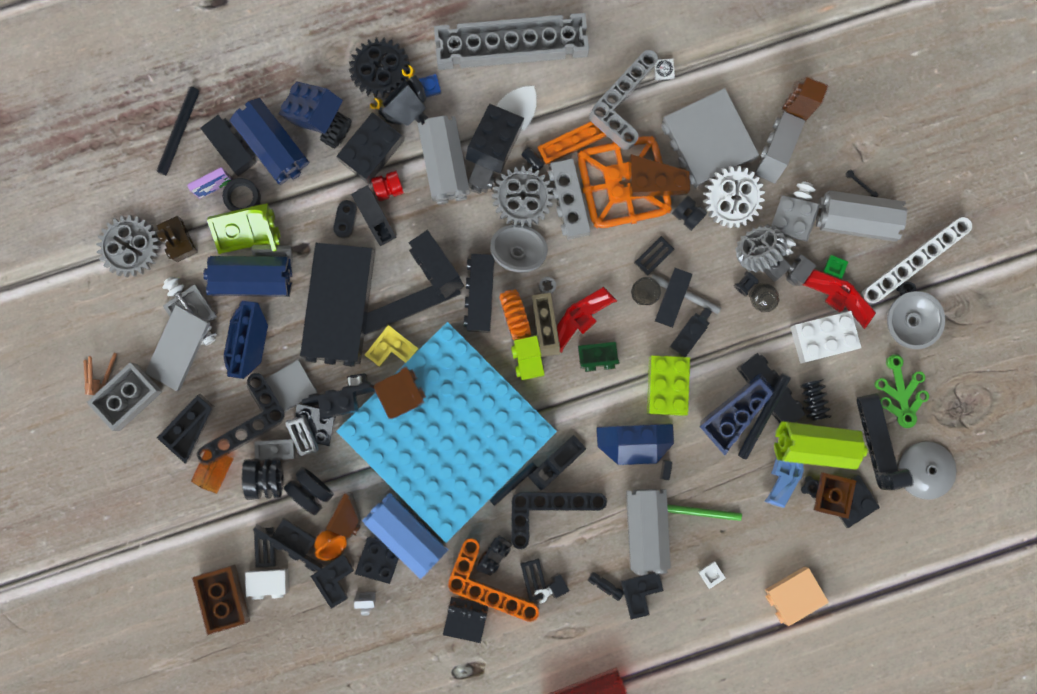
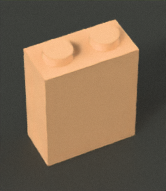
M805 566L765 589L767 593L765 598L770 606L774 605L777 612L775 615L781 624L784 622L787 626L794 624L829 603L810 569Z

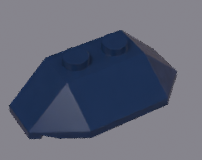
M241 301L240 306L230 319L223 356L227 377L245 379L262 362L268 323L259 304L251 301Z
M673 424L596 428L597 447L617 465L657 464L674 444Z

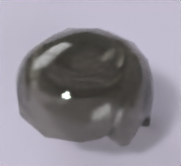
M651 277L638 279L631 289L632 299L638 305L650 306L654 304L661 295L660 284Z
M758 283L752 287L749 293L752 306L761 313L771 312L778 306L779 293L774 286L768 283Z

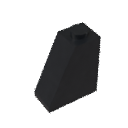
M368 185L351 194L379 246L397 238Z

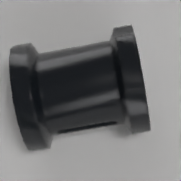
M748 271L744 273L745 276L739 283L734 284V288L743 296H747L748 291L755 284L759 283V280Z

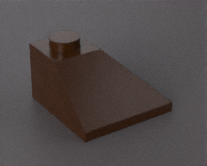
M344 493L326 527L327 530L347 538H351L353 535L356 536L361 528V525H359L361 519L353 493Z

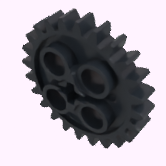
M375 38V43L368 39L367 46L361 43L362 49L356 48L357 55H351L354 61H349L350 67H352L349 68V72L352 74L350 77L352 81H355L354 85L359 87L361 93L366 90L367 96L373 92L374 98L377 97L378 93H381L382 98H384L385 93L390 95L391 91L395 90L402 81L408 80V77L402 74V69L407 74H410L408 55L405 54L404 48L400 49L399 43L393 46L392 39L388 43H386L385 38L381 42L378 41V38ZM379 54L377 58H371L372 55ZM396 61L394 65H388L389 62ZM367 70L371 71L368 75L363 74ZM383 77H388L387 81H380Z

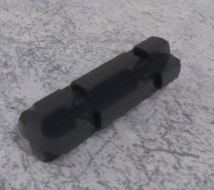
M591 573L588 578L589 583L592 585L596 584L597 588L609 596L612 595V598L617 601L623 597L624 592L621 589H616L615 585L603 577L600 578V575L597 573Z

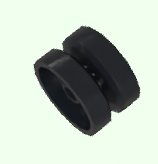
M301 467L295 474L299 483L295 480H290L283 488L299 506L315 516L322 509L320 501L328 502L334 496V493L311 471Z

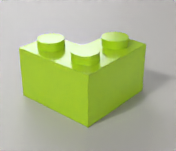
M537 336L514 340L511 350L513 359L517 358L519 365L515 366L517 377H521L522 381L545 376Z

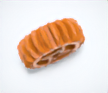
M514 289L501 293L500 301L512 339L519 340L530 337V326L518 291Z

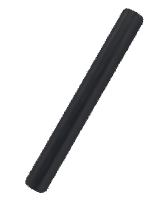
M190 86L157 167L156 171L161 175L166 176L168 174L200 91L195 87Z
M782 373L773 389V394L765 403L738 453V456L742 459H748L791 380L789 375Z

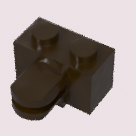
M175 216L156 225L159 230L157 236L161 242L165 243L167 248L164 250L169 259L179 262L198 253L182 218Z

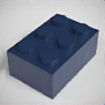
M296 81L290 88V93L282 103L278 114L295 126L325 134L343 100L327 88Z

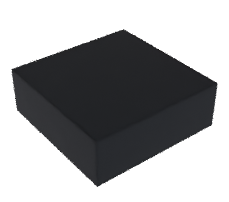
M663 460L660 479L670 480L672 461Z

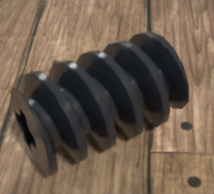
M823 380L806 382L800 385L801 388L807 389L802 393V395L808 396L803 402L810 404L805 410L811 411L806 417L813 419L812 421L832 417V415L826 414V412L830 411V408L824 407L825 404L829 403V400L823 399L824 396L828 395L827 392L821 391L826 387V385L820 384Z

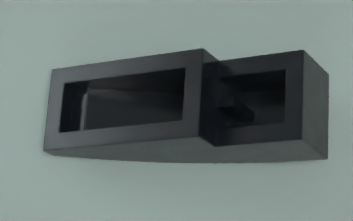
M573 435L528 477L540 491L543 490L586 450V447Z

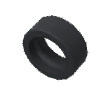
M233 179L227 183L223 190V202L230 211L244 209L234 206L231 201L233 190L240 186L249 188L253 194L252 202L244 208L260 205V191L248 179Z

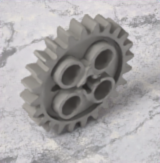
M522 166L521 171L514 167L513 173L508 169V176L501 174L502 181L496 180V184L499 187H493V191L496 194H492V198L496 199L493 202V206H499L496 209V213L502 212L500 219L507 217V224L514 221V227H516L517 223H520L521 228L524 227V223L531 227L532 221L538 224V218L544 220L545 215L543 213L549 214L550 210L547 207H552L553 205L549 200L554 198L553 195L549 194L553 191V188H547L550 181L544 182L545 175L539 177V170L532 173V167L525 171L524 166ZM511 184H515L518 186V190L511 191L508 187ZM533 184L537 187V190L530 191L527 187ZM521 194H524L525 200H521ZM514 202L518 205V208L512 210L508 205ZM529 203H535L537 205V209L530 210L527 207V205Z
M128 215L127 220L124 216H120V221L113 218V225L106 223L108 229H101L104 236H98L102 242L96 243L97 246L101 247L96 252L103 255L99 258L100 261L105 262L103 266L106 268L110 267V272L114 273L116 271V275L121 276L124 274L127 278H129L130 273L132 276L137 277V271L144 274L143 268L150 270L148 264H155L156 262L153 260V257H159L155 250L161 249L159 246H156V243L160 242V240L154 238L157 232L152 231L153 226L147 225L148 222L146 220L141 221V218L137 216L133 219L131 215ZM129 229V235L123 238V232ZM115 237H118L119 239L128 243L133 248L142 252L143 255L139 256L132 250L128 249L126 246L116 241ZM145 239V245L139 248V241ZM118 245V251L113 254L112 248ZM134 255V261L128 264V258Z

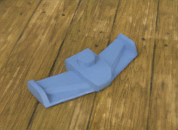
M776 458L771 474L779 476L764 502L784 508L799 480L802 479L804 472L803 463L785 462Z

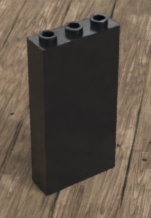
M315 242L300 356L306 362L317 363V360H323L325 364L336 365V362H342L344 366L355 367V364H361L375 258L373 248Z

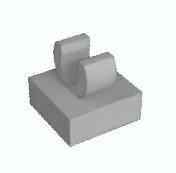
M356 593L354 609L361 608V616L369 615L370 608H374L376 593Z

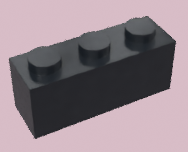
M217 115L200 127V129L232 171L239 177L256 164L253 159L255 155L249 147L245 149L241 144L244 142L237 132L234 134L230 130L233 126L227 118L222 119Z

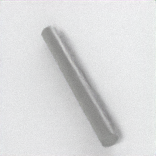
M655 274L650 279V281L667 289L669 281ZM686 291L684 298L719 314L721 307Z

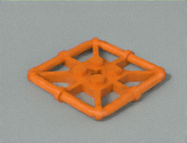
M653 136L638 137L634 146L646 144L639 157L644 158L651 147L654 160L663 163L659 145L655 140L656 138ZM615 142L590 147L578 153V165L583 183L582 192L585 194L590 219L594 227L598 229V227L609 228L627 223L636 224L637 221L661 217L670 213L672 210L670 196H663L664 203L653 196L630 197L629 183L627 187L619 183L622 181V178L629 180V162L623 163L620 152L622 148ZM614 150L617 164L605 167L589 155ZM586 162L603 172L605 184L590 185ZM607 190L609 203L598 218L592 192ZM644 198L660 209L635 214L632 200ZM626 202L629 216L603 221L614 204Z

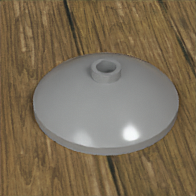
M508 225L499 229L493 235L490 245L491 254L495 261L502 267L514 272H530L539 268L546 260L548 252L547 243L543 236L528 226L521 228V225H516V227Z
M919 291L908 292L898 297L892 303L887 315L888 330L893 339L906 348H926L934 344L942 335L945 327V313L939 301L932 295ZM910 317L914 319L912 324L909 322Z
M919 442L913 444L904 451L899 460L898 468L909 469L913 477V486L907 487L905 490L917 498H939L945 495L955 482V461L950 452L937 443ZM931 467L934 469L933 474L929 473Z

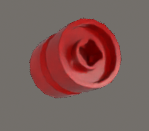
M396 170L386 173V177L380 175L371 178L379 202L389 199L390 195L396 197L404 194Z

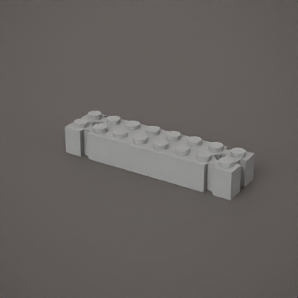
M585 13L570 14V19H563V15L464 23L457 24V29H450L449 25L434 26L438 70L453 69V64H460L461 68L559 60L565 59L566 54H572L573 58L588 57L589 45L588 35H586Z

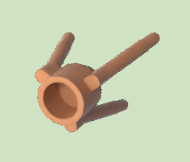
M116 353L112 355L102 384H100V380L93 379L92 357H88V363L87 360L83 361L86 395H95L107 384L117 356Z

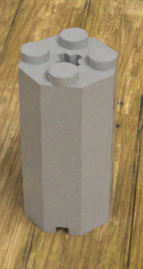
M438 116L426 119L424 125L421 122L418 123L431 197L433 201H437V205L446 204L448 200L453 199L463 201L467 199L466 195L470 194L455 116H451L452 120H448L447 116Z
M830 190L824 194V197L819 199L818 204L821 210L820 216L818 215L816 219V227H820V231L893 242L901 239L902 235H899V231L904 230L907 218V208L903 207L906 205L904 201Z
M666 489L633 490L632 494V491L627 490L630 570H634L636 575L648 574L647 571H653L655 574H666L667 569H671Z

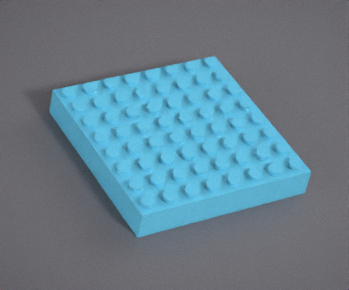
M448 322L400 368L408 367L409 371L414 370L418 379L415 383L418 388L422 387L426 398L423 399L425 404L394 419H389L377 393H375L358 409V412H355L336 431L446 543L557 432Z

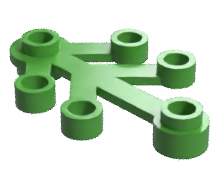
M895 354L886 359V365L889 369L893 370L897 390L889 386L884 378L877 379L874 385L876 389L884 391L899 401L901 409L894 406L888 397L880 399L881 404L884 399L888 402L886 407L882 404V408L897 416V422L901 427L911 428L917 422L915 413L921 404L929 399V393L925 390L918 391L916 399L910 407L908 399L918 384L924 382L925 374L920 371L913 373L912 380L905 389L901 371L903 359L900 355ZM895 358L899 361L897 366L893 363ZM917 374L921 375L920 381L916 379ZM879 381L884 383L882 388L878 385ZM921 393L925 394L924 400L920 398ZM906 415L910 416L909 422L905 421Z

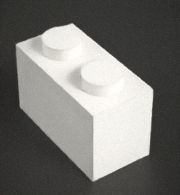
M288 569L256 570L245 573L246 597L252 596L253 600L264 599V595H272V598H283L284 594L289 592Z

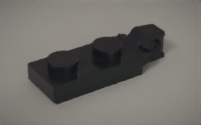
M705 308L700 315L695 313L669 347L682 357H686L708 328L707 326L710 323L707 319L712 311Z

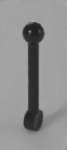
M852 170L847 171V178L855 180L871 194V197H878V192L872 191L854 175Z

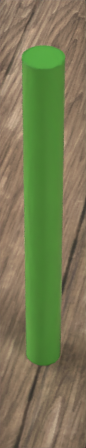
M667 504V509L670 513L737 521L742 519V513Z

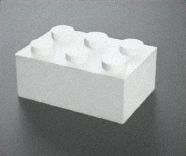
M851 311L790 327L800 364L861 348Z

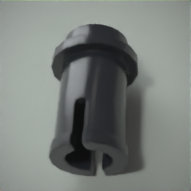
M530 147L526 148L521 154L532 166L533 170H540L545 165L543 158L534 153Z

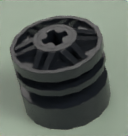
M265 458L263 467L259 459H245L242 466L244 498L246 500L261 499L263 490L266 499H270L272 494L275 499L281 498L284 486V472L280 458H273L272 462L270 458Z

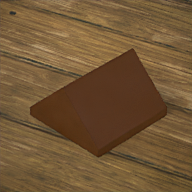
M821 472L813 511L849 519L856 480Z

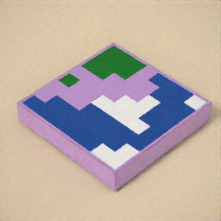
M219 168L189 183L187 186L195 196L201 199L226 186L232 178L223 168Z

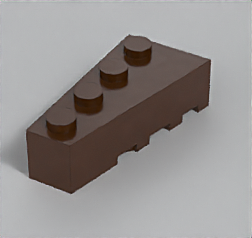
M808 77L795 82L788 99L786 98L782 109L806 122L822 104L829 85Z

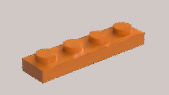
M589 122L538 146L537 149L545 165L607 135L592 122Z

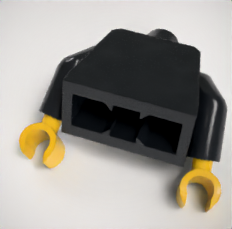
M408 65L411 69L410 74H407L404 69H402V74L409 77V81L405 79L384 101L381 98H374L378 105L376 107L375 104L370 103V108L373 110L378 109V113L388 123L409 126L415 120L423 125L425 120L428 119V116L423 113L426 109V95L423 85L418 77L414 75V67Z

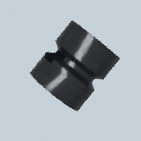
M688 195L671 214L678 220H683L684 225L692 231L708 212L701 206L697 207L696 202ZM688 208L692 210L689 216L684 213Z

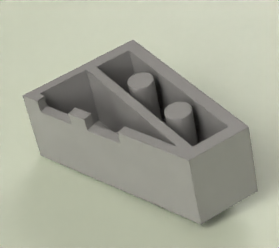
M785 111L781 118H776L772 127L775 130L774 132L771 131L766 141L768 145L764 147L760 157L762 159L754 175L774 184L777 182L789 163L805 120Z

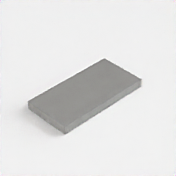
M175 305L145 373L175 391H179L209 328L210 322L180 305Z

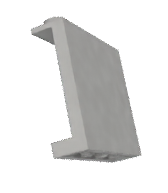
M725 88L665 116L662 120V130L665 135L668 134L671 140L670 146L673 151H677L680 166L682 168L685 167L689 171L690 185L693 184L695 188L709 181V178H715V172L721 174V168L728 171V166L735 168L746 162H752L759 156Z

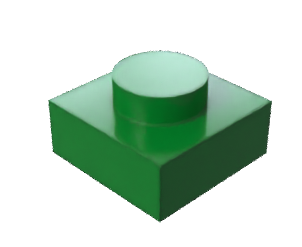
M829 255L823 273L842 279L848 261Z

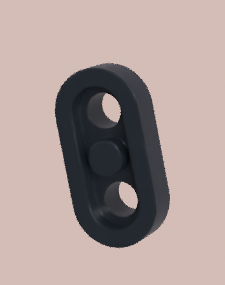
M349 200L342 201L338 205L333 226L334 233L342 239L352 235L357 215V207ZM350 207V211L345 213L344 208ZM341 225L346 226L344 231H340Z

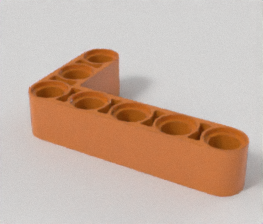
M472 537L466 539L461 547L448 582L450 591L528 622L535 621L539 616L538 606L535 603L469 578L480 550V543ZM468 542L476 544L477 549L474 552L467 551L466 544ZM462 560L468 561L469 569H460L459 562ZM460 579L463 586L456 589L452 586V581ZM478 586L481 589V593L477 596L472 595L470 588ZM489 594H498L499 600L495 603L490 602L488 599ZM509 600H515L517 607L511 610L507 608L506 603ZM527 607H533L536 610L533 616L530 617L524 613Z

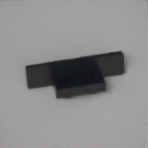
M362 382L357 387L345 386L340 391L328 390L322 395H308V398L302 399V404L309 406L319 405L320 418L328 419L358 412L357 396L375 392V389L371 382Z
M283 518L274 534L256 524L253 529L256 532L255 536L261 540L267 539L272 542L271 545L277 550H285L293 560H301L306 563L305 567L309 570L320 572L322 564L307 555L315 543L316 537L286 518Z

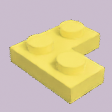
M388 325L366 352L365 356L381 367L391 353H394L406 363L419 349Z

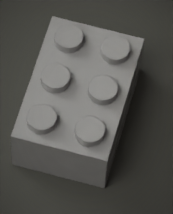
M130 362L88 400L87 404L112 431H121L163 391L138 364Z

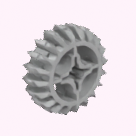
M767 224L765 227L760 225L757 229L753 227L752 231H746V235L741 236V241L737 242L738 247L735 248L737 259L741 266L748 271L752 270L756 273L758 270L764 272L766 268L771 270V266H777L778 261H783V256L787 255L788 244L785 235L780 229Z

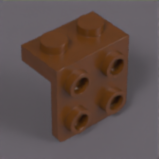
M408 367L400 369L399 373L374 385V389L389 419H394L425 404L423 399L426 398L422 387H417L415 381L418 379L413 369L409 371Z

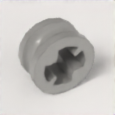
M551 277L543 278L539 284L541 293H554L556 289L555 280ZM550 281L553 288L552 290L548 289V291H545V286L542 284Z

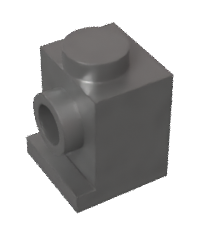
M801 254L795 258L796 262L792 263V267L788 270L790 273L786 279L794 286L802 285L816 267L814 263Z

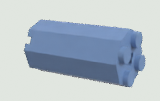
M391 493L380 504L378 503L370 511L371 513L362 520L420 579L449 550Z

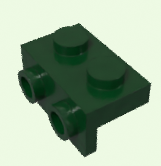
M616 342L578 346L580 369H585V372L596 371V367H604V370L616 369L615 365L620 364Z

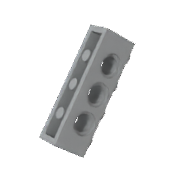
M573 158L551 163L548 176L549 180L554 182L555 188H553L552 192L554 199H558L559 206H556L558 217L563 219V224H561L563 236L566 235L567 240L590 235L591 231ZM561 178H567L569 180V184L563 186L559 183V180ZM571 196L574 201L571 204H566L563 198ZM570 214H575L578 220L570 222L567 217Z

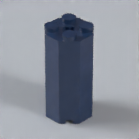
M261 98L245 103L246 108L243 111L241 108L236 110L230 122L277 183L282 185L290 178L292 180L298 178L302 174L300 171L310 162Z
M210 256L207 258V268H204L203 271L204 280H207V295L290 297L292 282H290L292 264L289 257Z

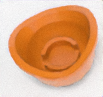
M329 530L322 531L315 540V555L318 559L324 561L338 558L346 548V537Z

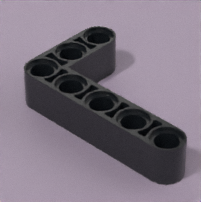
M251 374L247 379V388L262 413L199 448L197 458L202 465H210L283 422L284 410L261 374ZM253 379H258L261 385L253 387L250 382ZM267 395L271 398V402L264 404L260 401V398ZM272 412H278L281 415V418L279 420H273L271 419L270 414ZM260 421L263 423L264 428L256 430L253 428V424ZM243 431L247 434V437L244 440H239L235 436L236 433ZM221 441H227L230 446L227 450H221L218 444ZM203 451L212 453V457L209 460H203L200 456Z
M875 393L858 397L857 407L878 487L881 490L894 491L913 486V477L910 470L898 468L879 395Z
M518 492L512 497V545L514 548L522 550L529 544V510L600 511L607 506V498L597 492ZM537 496L545 498V504L541 507L534 504ZM557 496H562L565 500L561 507L554 505V499ZM576 496H581L584 499V503L580 507H576L573 504ZM596 496H600L603 499V504L600 507L593 505V499ZM516 497H525V505L517 506L515 504ZM519 515L526 518V523L523 526H518L515 523V518ZM523 535L526 538V542L523 545H517L515 543L516 536Z

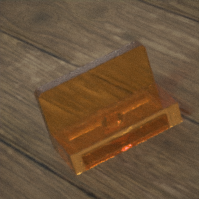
M205 451L202 459L209 460L212 457V453ZM226 455L210 465L199 463L191 482L201 489L217 494L234 458Z

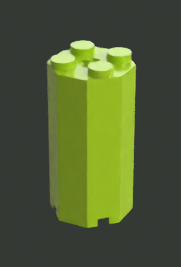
M781 421L775 437H779L778 443L774 442L776 458L785 462L858 469L863 457H866L868 453L863 433L860 430Z

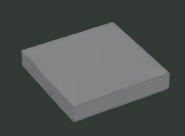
M299 360L265 379L284 412L297 406V403H302V399L308 398V395L318 393Z

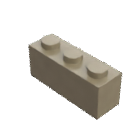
M551 293L532 295L541 357L560 354V346Z

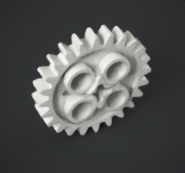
M728 166V172L726 169L721 168V174L714 173L716 179L709 178L712 184L705 185L709 191L703 193V195L708 196V199L703 200V202L709 204L705 210L711 211L708 216L711 218L715 217L714 222L718 223L720 221L721 226H725L727 223L729 228H732L734 223V226L739 228L740 222L746 226L747 219L753 221L752 215H759L756 209L763 208L759 205V202L765 201V199L760 198V195L764 194L765 191L759 190L763 184L757 183L760 178L757 176L753 177L755 172H748V168L745 167L741 170V166H736L735 170L733 166ZM728 182L729 189L724 191L723 185ZM747 184L746 192L742 193V186ZM726 201V208L721 210V203ZM744 203L743 211L739 212V205Z

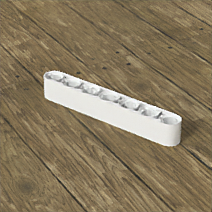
M961 217L951 222L863 289L860 295L869 305L880 301L968 234L972 229L971 221L968 218ZM958 223L962 225L963 231L957 228ZM943 234L948 237V243L943 241ZM928 246L933 248V254L928 252ZM913 257L918 259V266L913 263ZM898 268L904 271V277L899 276ZM884 279L889 282L888 289L883 286ZM868 291L874 293V300L869 299Z

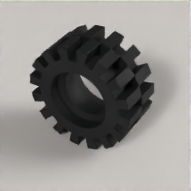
M337 111L327 132L320 135V141L336 149L349 132L348 129L352 123L351 119Z

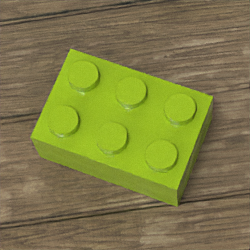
M649 357L647 414L688 416L690 357Z

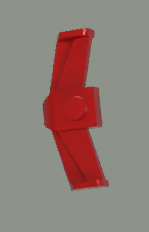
M814 269L802 284L827 294L828 297L824 302L839 313L846 307L848 311L852 312L853 317L860 323L863 329L868 326L876 314L873 308L855 289L854 285L847 280L844 281Z
M605 287L573 303L566 310V313L556 326L560 353L563 352L564 347L577 329L584 334L597 322L593 318V314L617 302Z

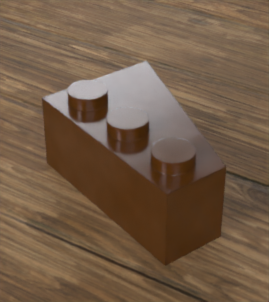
M630 155L628 159L630 197L687 195L689 193V171Z

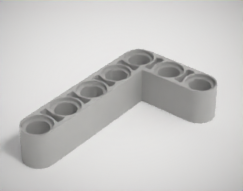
M652 50L644 51L599 99L589 115L590 121L624 150H629L638 140V132L619 116L615 110L654 68L658 57ZM644 59L649 60L651 64H647ZM632 72H636L639 77H635ZM620 85L626 86L627 90H623ZM608 98L614 99L615 103L609 102ZM595 111L602 112L603 116H598ZM610 124H615L618 129H613ZM624 136H629L632 141H626Z

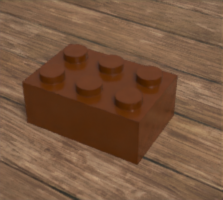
M236 565L192 577L207 635L250 622Z

